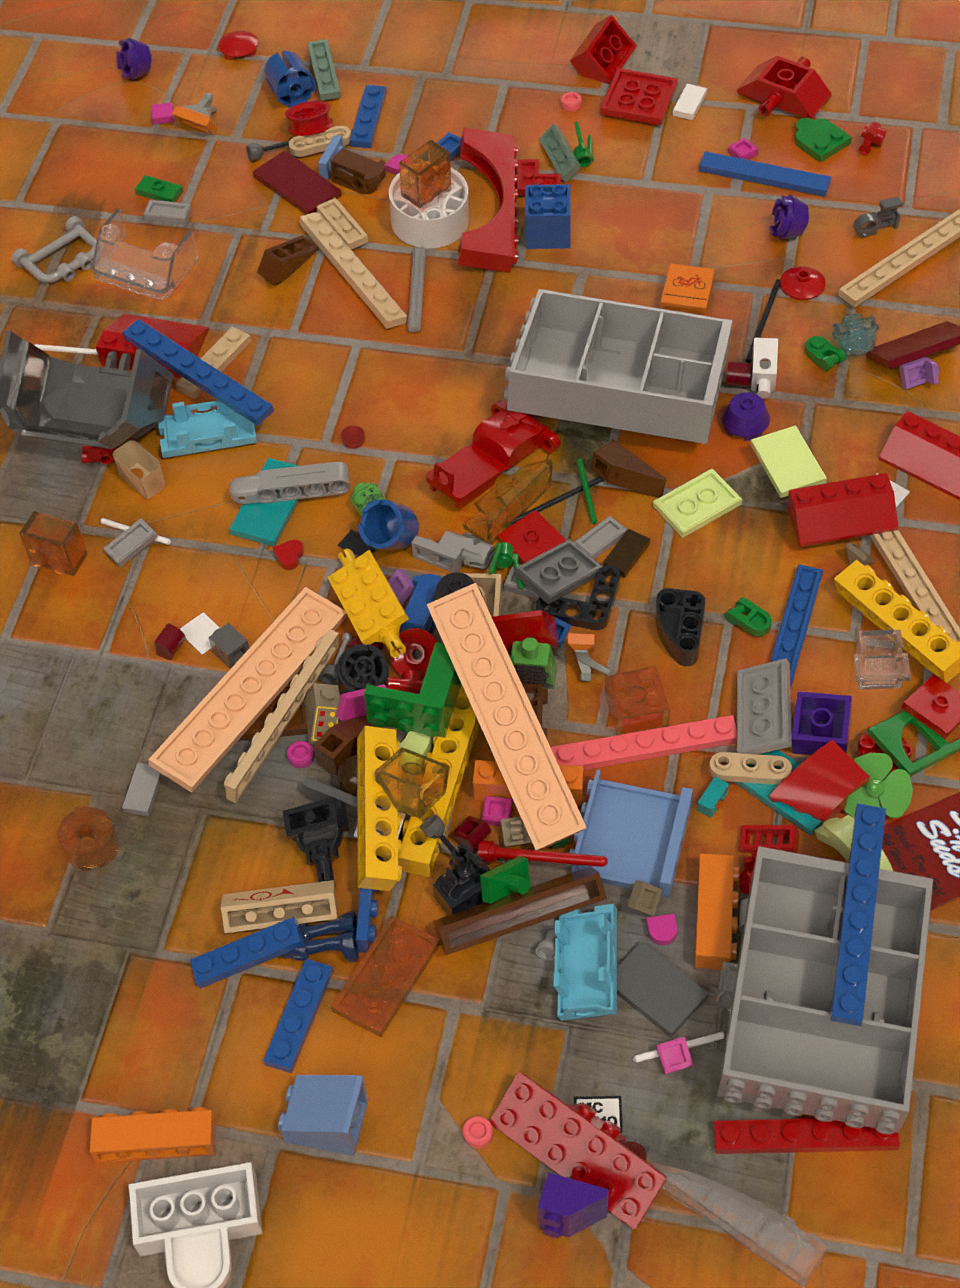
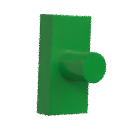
M519 856L480 875L483 901L492 904L513 892L526 894L530 889L528 858Z

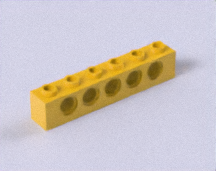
M855 560L834 578L838 594L932 674L948 683L960 672V641L955 642L949 637L947 631L942 626L933 624L923 610L918 611L915 609L905 595L897 594L887 580L879 579L869 565L864 566L858 560ZM900 618H906V619L903 620V621H899V620H898V619H900ZM920 633L925 634V635H923V636H916L917 634H920ZM937 649H943L941 652H935Z
M364 726L357 737L358 888L391 891L394 885L400 881L402 875V867L398 865V856L401 852V840L398 839L401 815L397 814V806L401 798V791L397 789V781L400 777V765H397L400 741L396 740V730ZM376 780L382 782L383 785L378 784ZM376 805L381 806L384 809V811L377 808ZM376 830L381 831L384 836L378 834ZM376 855L381 856L385 862L380 861Z

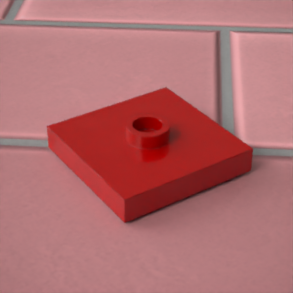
M536 510L497 534L499 542H506L513 546L514 553L519 555L518 561L521 564L567 541Z
M935 674L908 697L901 707L944 739L960 725V692Z

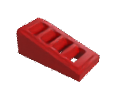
M741 825L739 851L752 854L758 850L759 846L798 854L799 831L796 825ZM751 834L755 835L754 844H750ZM762 836H766V844H761ZM774 837L778 838L777 844H773ZM785 839H789V844H785Z

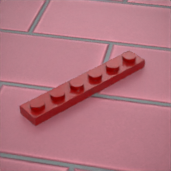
M816 1118L714 1121L713 1124L715 1154L899 1150L900 1147L899 1134L897 1132L883 1134L878 1132L876 1128L867 1126L854 1128L846 1125L845 1122L837 1120L830 1122L820 1121Z

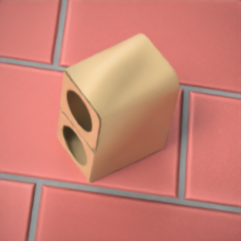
M128 441L113 452L119 476L147 500L166 487L160 462L136 441ZM135 468L141 469L144 475L139 479L130 470Z

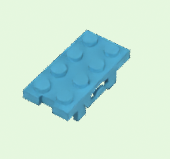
M219 400L186 406L184 402L172 404L174 414L165 415L164 420L158 424L160 435L165 436V439H160L163 458L257 443L255 424ZM211 406H217V410L213 409L212 411L206 413L194 412L193 414L191 412V410L197 409V411H206L211 409Z
M614 904L595 906L594 912L581 913L577 909L560 915L559 920L555 921V935L557 938H555L553 986L558 992V1017L563 1021L617 1014V908Z

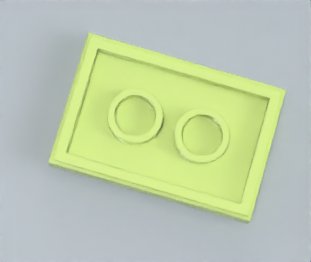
M796 425L751 440V447L780 498L788 496L791 489L826 483L827 478Z
M713 468L653 501V507L682 538L742 505V498Z

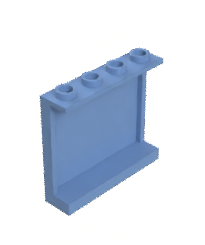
M597 770L594 780L589 779L586 793L589 795L588 803L583 802L581 808V816L587 829L574 835V841L577 842L575 849H570L569 853L605 856L608 859L605 867L591 866L600 873L602 883L632 889L630 885L635 884V881L639 880L663 889L661 896L670 897L692 806L693 789L682 787L681 795L602 780L601 770ZM568 864L572 866V873L590 867Z

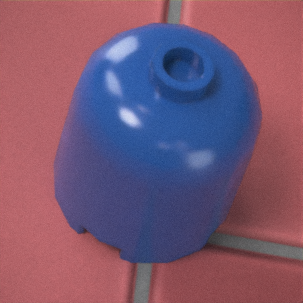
M377 499L369 502L362 510L363 515L361 524H358L361 538L369 546L376 549L402 550L409 547L415 536L418 535L419 522L417 516L412 509L403 504Z

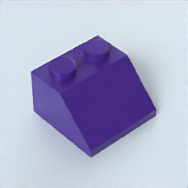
M548 1172L538 1205L539 1229H542L546 1235L554 1238H560L561 1235L571 1237L606 1218L609 1209V1190Z

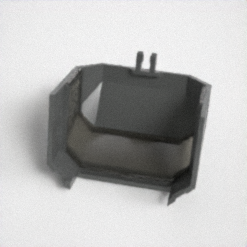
M7 331L0 359V413L8 428L23 436L113 449L129 438L139 439L164 420L174 374L141 349H136L132 372L128 371L131 357L125 353L121 356L118 369H115L117 364L116 352H109L105 367L99 368L73 364L50 357L49 354L31 342H27L12 331Z

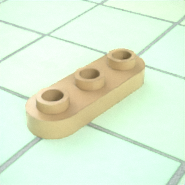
M336 126L318 134L296 136L289 141L290 153L296 157H304L324 152L334 135L342 136L343 146H346L350 143L351 131L346 126Z
M719 752L712 756L709 771L713 777L723 781L779 785L791 774L792 765L789 760L782 756ZM724 762L727 763V765H721L719 763ZM747 764H753L755 767H748ZM774 766L782 767V769H776Z

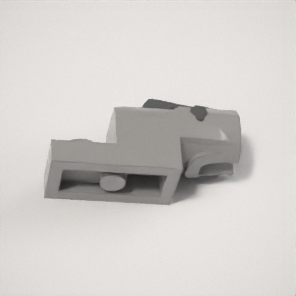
M446 531L439 543L419 536H415L411 542L413 558L453 573L459 572L463 564L487 570L494 554L493 545L480 540L470 533L460 535Z

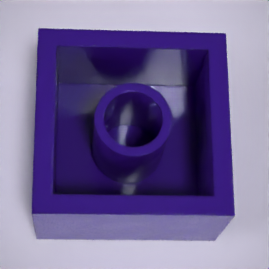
M797 691L792 731V754L812 755L831 740L847 753L852 715V696Z

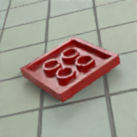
M618 68L601 105L600 114L661 126L677 89L678 78Z

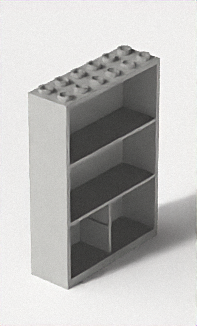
M539 289L536 298L531 299L530 311L526 313L525 325L522 324L520 338H517L515 352H512L510 366L506 368L505 381H509V383L505 387L504 400H508L507 410L707 444L726 365L733 320Z
M758 846L749 890L717 1096L723 1097L725 1101L730 1103H741L743 1101L753 1103L755 1107L760 1109H771L773 1107L783 1109L784 1112L790 1115L798 1116L803 1113L813 1115L817 1120L824 1122L837 1120L845 1122L846 1125L854 1128L867 1126L876 1128L878 1132L883 1134L899 1133L910 1109L933 879L879 869L863 1022L861 1026L830 1021L849 863Z

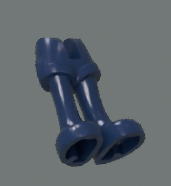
M354 911L346 912L336 920L316 925L299 924L304 946L282 954L279 957L295 959L297 961L306 960L311 954L319 952L339 951L343 953L348 962H358L359 951L355 937L358 922L356 913ZM342 933L339 936L312 940V938L321 935Z

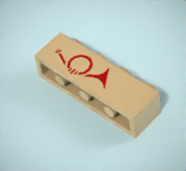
M334 880L223 894L221 902L225 933L263 929L291 917H294L298 924L337 919L338 911Z

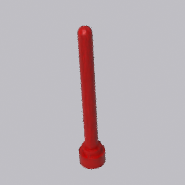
M485 840L480 841L477 855L485 863H493V861H497L499 858L515 859L519 856L528 858V861L605 867L608 863V859L600 855L502 848L495 844L494 841Z

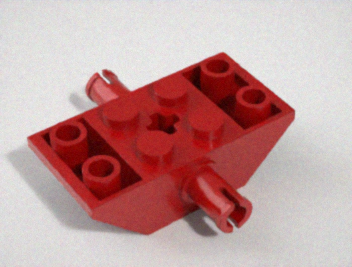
M775 56L758 65L737 89V93L763 102L758 108L761 115H764L766 112L765 116H769L776 107L802 118L811 119L817 115L831 98L832 94L816 70L810 68V60L808 58L804 60V57H800L796 63L783 57Z

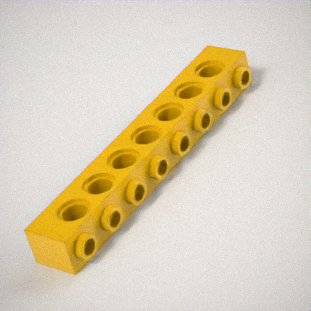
M460 686L445 738L433 737L434 748L432 752L427 754L425 762L427 769L425 774L420 775L418 781L419 793L417 797H413L410 806V812L412 813L410 820L406 819L402 831L404 838L401 843V852L398 856V865H401L404 872L426 877L432 876L442 841L439 838H429L420 829L424 823L422 820L437 814L445 825L443 834L445 836L480 724L463 686ZM446 773V775L439 776L438 774ZM431 796H439L438 798L434 799L430 798ZM419 841L425 842L421 845H415Z

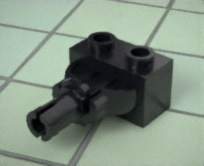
M331 797L283 810L286 837L297 843L299 849L306 855L308 865H315L318 882L334 880L332 863H334L335 859H339L338 848L343 839V832L349 831L345 804Z
M463 844L458 845L457 849L455 847L452 849L453 858L449 861L452 870L448 867L446 874L440 876L433 884L434 898L448 916L484 902L482 899L480 875L490 871V868L479 855L475 857L473 854H470L469 848Z

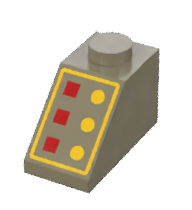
M313 683L304 700L309 745H314L330 727L339 723V718L336 716L340 701L338 685Z

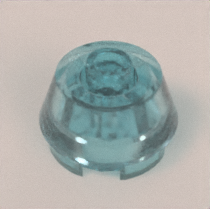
M853 314L843 317L842 323L833 324L834 331L832 337L846 355H862L874 349L879 325L876 323L873 315L869 316V318H862L861 314Z

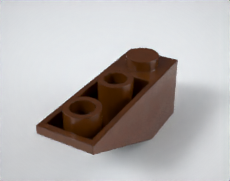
M612 440L593 452L590 470L607 483L658 498L663 496L666 478L616 441Z
M367 715L343 720L330 727L313 745L317 764L338 776L339 763L357 755V737L364 726H378L368 723Z

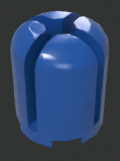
M282 51L281 58L277 52L267 61L264 68L265 78L278 101L282 104L292 107L307 102L313 91H316V83L313 76L296 53Z

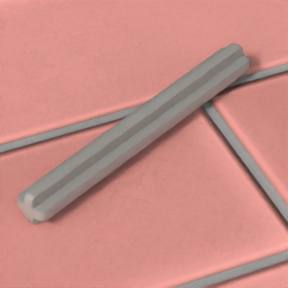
M423 246L415 247L413 251L408 330L411 333H418L421 330L426 259Z

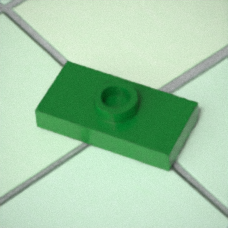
M147 175L135 187L137 195L157 201L176 202L183 192L182 185Z

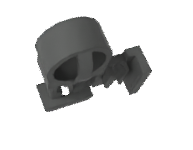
M899 197L881 200L879 203L881 210L877 214L872 212L860 215L853 224L857 234L865 238L877 234L878 229L892 225L894 229H897L901 217L897 209L903 206L902 201ZM870 222L868 226L862 228L865 224Z

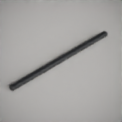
M779 279L775 281L754 338L761 337L781 284ZM754 339L746 358L747 363L752 361Z
M597 477L588 482L589 488L605 480ZM583 486L574 488L502 523L504 529L508 528L535 510L539 513L584 491Z

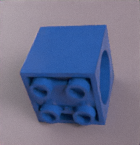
M570 184L526 185V249L571 248Z

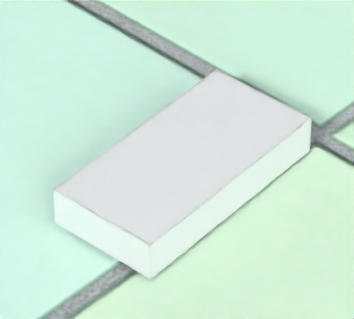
M687 84L673 109V116L693 120L707 94V88Z

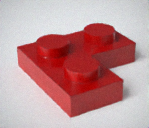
M518 159L517 196H526V185L561 184V174H539V159Z

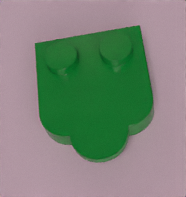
M802 118L796 122L795 144L820 163L852 142V136L827 119L813 120L811 118Z

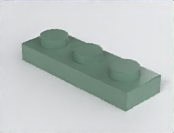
M553 123L539 139L557 173L561 174V180L568 182L581 166L559 126Z

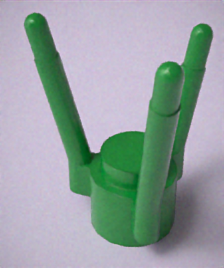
M576 121L574 125L579 145L575 147L573 153L581 168H585L594 161L592 135H588V147H586L579 123Z
M500 542L495 545L493 559L488 571L490 575L496 574L497 567L505 569L512 563L514 570L519 567V555L514 553V548L511 544ZM517 578L519 589H524L523 582Z

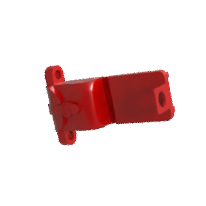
M499 400L491 406L492 416L483 420L476 427L473 433L472 444L465 446L441 464H434V468L426 474V481L430 484V490L433 492L436 490L441 491L455 501V507L461 509L495 484V479L502 475V472L506 469L509 470L539 447L548 453L557 450L561 445L559 437L549 430L547 426L537 421L532 414L507 410V402Z

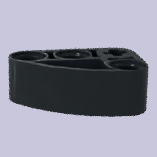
M665 588L658 592L656 600V628L659 638L667 652L678 664L685 667L692 666L697 662L705 614V597L696 591Z

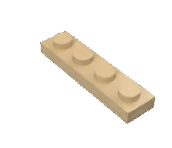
M232 326L201 359L222 372L251 342V336ZM183 377L175 384L177 391L193 399H196L203 392L202 389Z

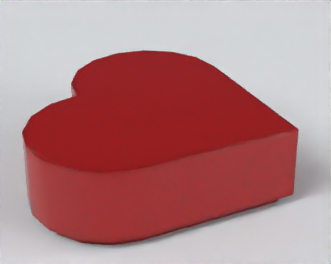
M289 540L272 547L273 553L281 567L286 570L295 569L299 565V558L304 554L303 544L299 540Z

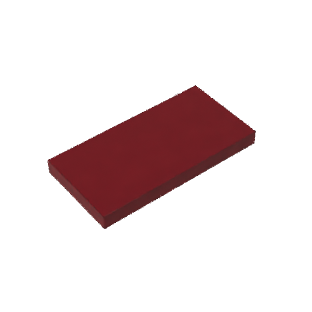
M285 150L253 171L254 178L305 215L316 213L318 205L342 196L341 190Z
M946 321L866 350V357L892 369L959 345L960 326Z

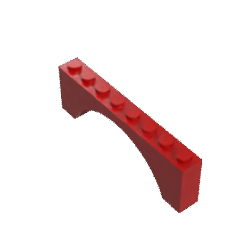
M466 127L463 129L459 158L478 169L491 183L498 198L499 212L484 226L462 233L458 247V265L510 273L512 265L517 263L518 251H515L518 243V235H515V233L517 232L518 220H515L518 205L515 203L518 189L515 188L518 175L514 173L517 170L518 160L514 158H516L518 146L514 145L513 135Z

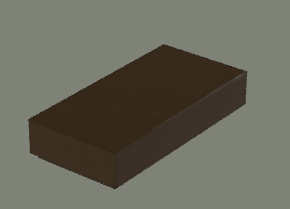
M628 529L605 559L603 566L612 565L617 567L620 571V576L625 578L650 545V538Z

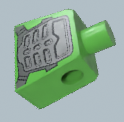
M526 638L523 642H513L510 656L514 657V668L521 683L543 684V688L555 689L557 664L551 645L538 643L534 638Z

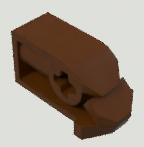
M342 148L330 160L332 182L358 193H367L386 177L385 161L382 159L376 162Z

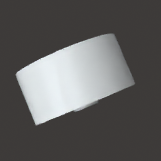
M422 163L402 170L392 180L389 188L391 227L402 241L415 247L439 248L457 241L462 236V233L466 231L469 223L468 185L458 171L442 164Z

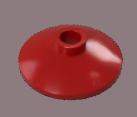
M807 266L792 267L786 270L780 278L781 290L787 296L796 300L814 299L823 293L826 285L824 276L818 270Z
M419 628L405 630L399 634V638L406 651L402 655L399 648H397L400 656L394 658L390 655L392 666L401 676L404 671L417 670L421 671L423 678H425L435 643H438V641L426 630ZM420 650L422 656L417 660L414 657V653Z

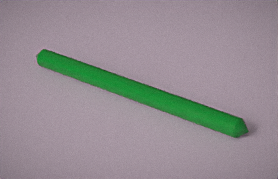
M578 458L576 461L591 523L596 524L597 518L583 460Z

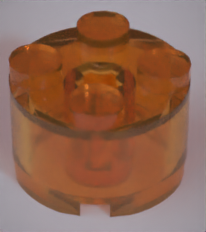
M85 805L77 806L73 812L63 819L57 831L58 840L68 862L79 870L91 871V868L98 866L102 868L108 865L118 852V837L112 821L104 811Z

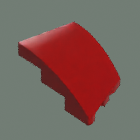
M831 740L789 774L770 794L769 799L775 803L779 801L790 805L797 812L809 814L813 818L825 822L846 808L848 796L867 784L870 776L842 748Z

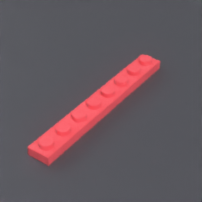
M731 715L550 748L558 765L584 766V770L735 744L737 743V727L734 717Z

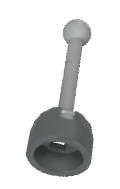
M350 633L342 635L343 642L333 665L328 664L323 668L320 680L324 684L339 685L338 661L347 643L352 640Z

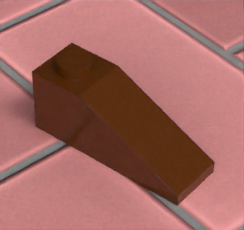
M301 235L266 249L257 273L264 277L267 282L277 284L289 278L318 251L319 247Z

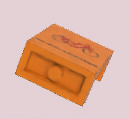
M670 263L660 309L707 316L708 300L711 288L713 289L715 269Z

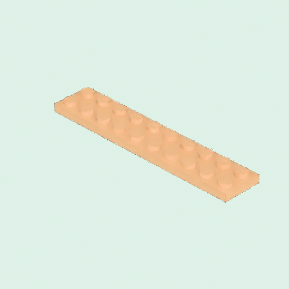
M471 584L427 604L535 850H541L580 831L586 830L587 827L477 584Z
M305 587L148 759L149 766L188 791L193 792L287 686L295 674L302 669L307 656H312L319 638L324 637L329 629L335 631L346 619V611Z

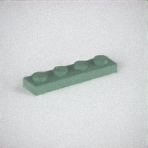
M328 40L307 42L320 100L341 98Z

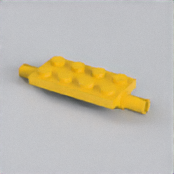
M351 549L343 550L346 558L342 552L338 555V559L343 567L328 576V579L360 640L364 645L382 642L387 646L390 655L394 658L400 656L397 648H399L403 655L406 648L399 638V630L401 624L409 620V617L370 550L355 558Z

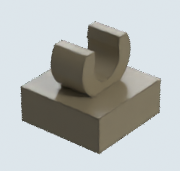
M521 817L500 820L504 848L532 844Z
M636 880L635 884L630 885V888L633 890L630 899L626 898L627 907L654 916L663 889Z

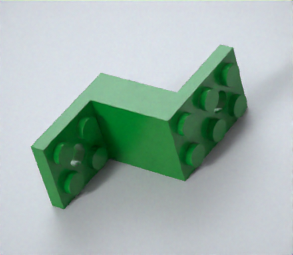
M435 643L420 694L366 685L364 699L368 723L378 727L397 728L403 732L413 731L423 733L429 737L438 736L445 738L460 686H463L443 643ZM509 656L514 666V657Z

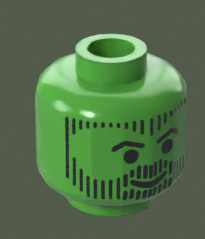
M361 482L354 487V492L350 498L352 505L361 517L363 515V508L369 502L377 499L386 500L377 484Z

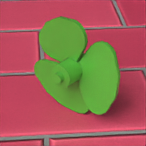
M868 753L855 758L854 761L870 778L867 784L848 796L846 808L844 809L845 812L854 818L857 803L881 807L882 805V808H886V815L890 818L901 817L910 805L913 793L911 778L908 772L896 769L888 775L892 769L893 762L889 755L884 753Z

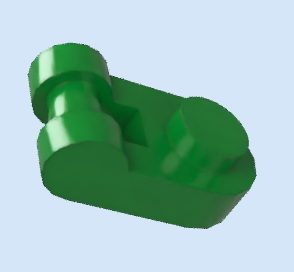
M813 336L806 341L805 354L824 371L833 368L835 363L840 364L846 360L844 351L841 348L837 349L823 337Z
M741 597L736 602V606L730 608L724 614L729 623L737 624L754 636H764L771 630V615L745 597Z

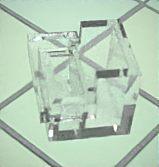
M901 630L858 631L853 658L858 690L901 688L902 681H910L911 673L908 654L902 653L903 641Z

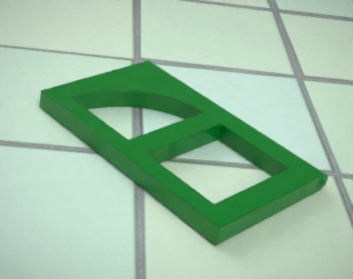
M905 710L867 729L868 735L889 755L899 769L908 772L910 777L960 751V739L949 744L944 738ZM910 723L937 750L914 763L905 753L901 739L903 729Z

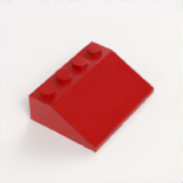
M122 314L103 330L95 347L101 366H105L109 352H116V368H119L121 356L125 353L131 357L129 370H132L136 349L139 348L126 341L122 332L136 320L140 319L196 356L200 352L209 327ZM157 361L159 364H161L163 367H165L167 370L173 373V377L182 378V376H180L173 370L169 369L168 367Z

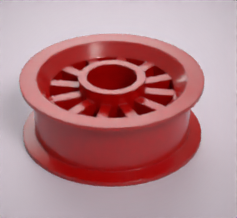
M309 101L290 107L285 112V117L290 121L289 133L296 136H309L331 128L334 122L328 113L331 109L330 104L324 101Z

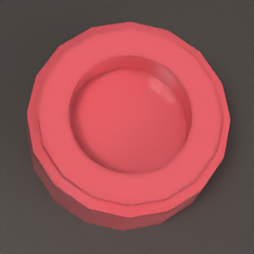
M568 92L562 95V109L574 112L581 108L582 99L578 93Z
M480 1116L472 1117L464 1124L463 1137L466 1144L475 1149L488 1146L493 1138V1129L491 1123L486 1118Z

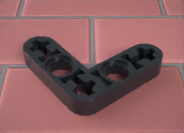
M612 565L600 568L589 602L560 597L547 604L539 597L536 601V611L543 610L571 626L590 630H602L607 626L620 585V571ZM608 576H613L610 578L609 586L605 585V579ZM599 594H606L610 597L607 601L596 599ZM547 605L551 606L548 608V610H544V608H546ZM568 609H576L577 611H579L578 615L576 616H568L567 614H565V612ZM597 609L601 610V617L598 620H594Z

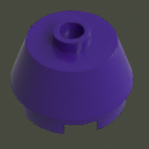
M131 38L120 40L121 50L116 52L118 69L123 71L121 77L134 80L148 74L152 63V56L148 45Z
M782 195V199L776 200L771 215L775 216L774 226H770L771 235L778 236L779 239L800 237L809 222L808 205L792 195Z
M744 392L737 394L731 399L722 414V421L726 432L730 436L734 434L744 437V441H751L762 436V432L769 426L770 415L760 396Z

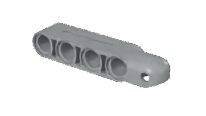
M343 462L263 470L252 476L235 478L229 485L231 498L240 504L272 503L346 493L350 489L348 466Z

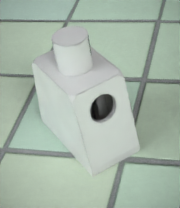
M754 338L751 362V390L756 391V395L762 399L770 397L771 392L775 391L778 339Z

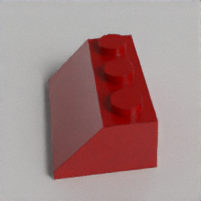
M610 15L595 24L569 61L582 77L610 84L617 69L624 66L637 45L615 18Z

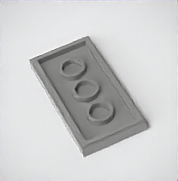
M787 658L738 670L737 753L762 754L791 747L790 663Z

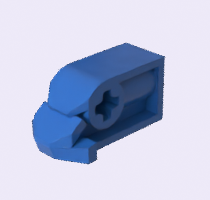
M425 574L413 577L412 583L416 587L405 609L409 620L401 624L402 632L411 628H419L433 635L436 625L427 604L431 603L433 592L441 579L440 576Z

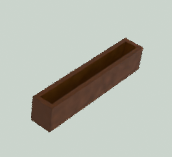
M590 866L532 886L526 894L515 892L492 904L483 903L434 920L433 923L440 946L448 955L603 901L607 897L600 873Z

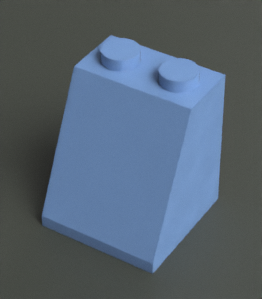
M297 1075L294 1085H290L288 1088L286 1101L289 1105L287 1112H283L279 1120L278 1129L281 1131L284 1141L286 1143L354 1156L369 1100L363 1076Z

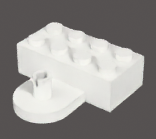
M251 1162L129 1184L133 1245L140 1256L166 1252L167 1273L174 1288H223L229 1280L232 1269L229 1240L263 1234L257 1178Z

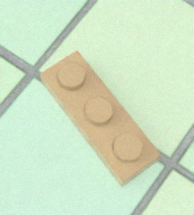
M336 198L317 206V212L325 218L351 250L369 242L368 235Z

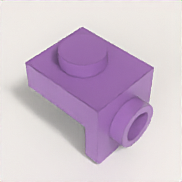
M927 357L899 366L901 384L905 389L925 382L933 385L939 383V367L935 361Z
M397 569L388 580L401 605L416 587L405 570Z

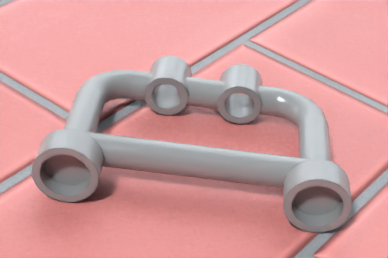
M73 216L66 222L67 234L32 255L23 248L17 249L12 254L11 260L18 268L25 267L37 280L43 283H53L61 278L69 282L74 279L76 269L81 267L87 271L93 266V259L100 252V244L84 229L85 223L79 217ZM79 236L92 247L87 253H78L75 260L69 264H60L57 271L52 274H44L34 265V263Z

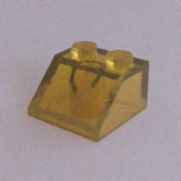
M401 747L375 771V778L395 809L420 819L446 794L450 766Z

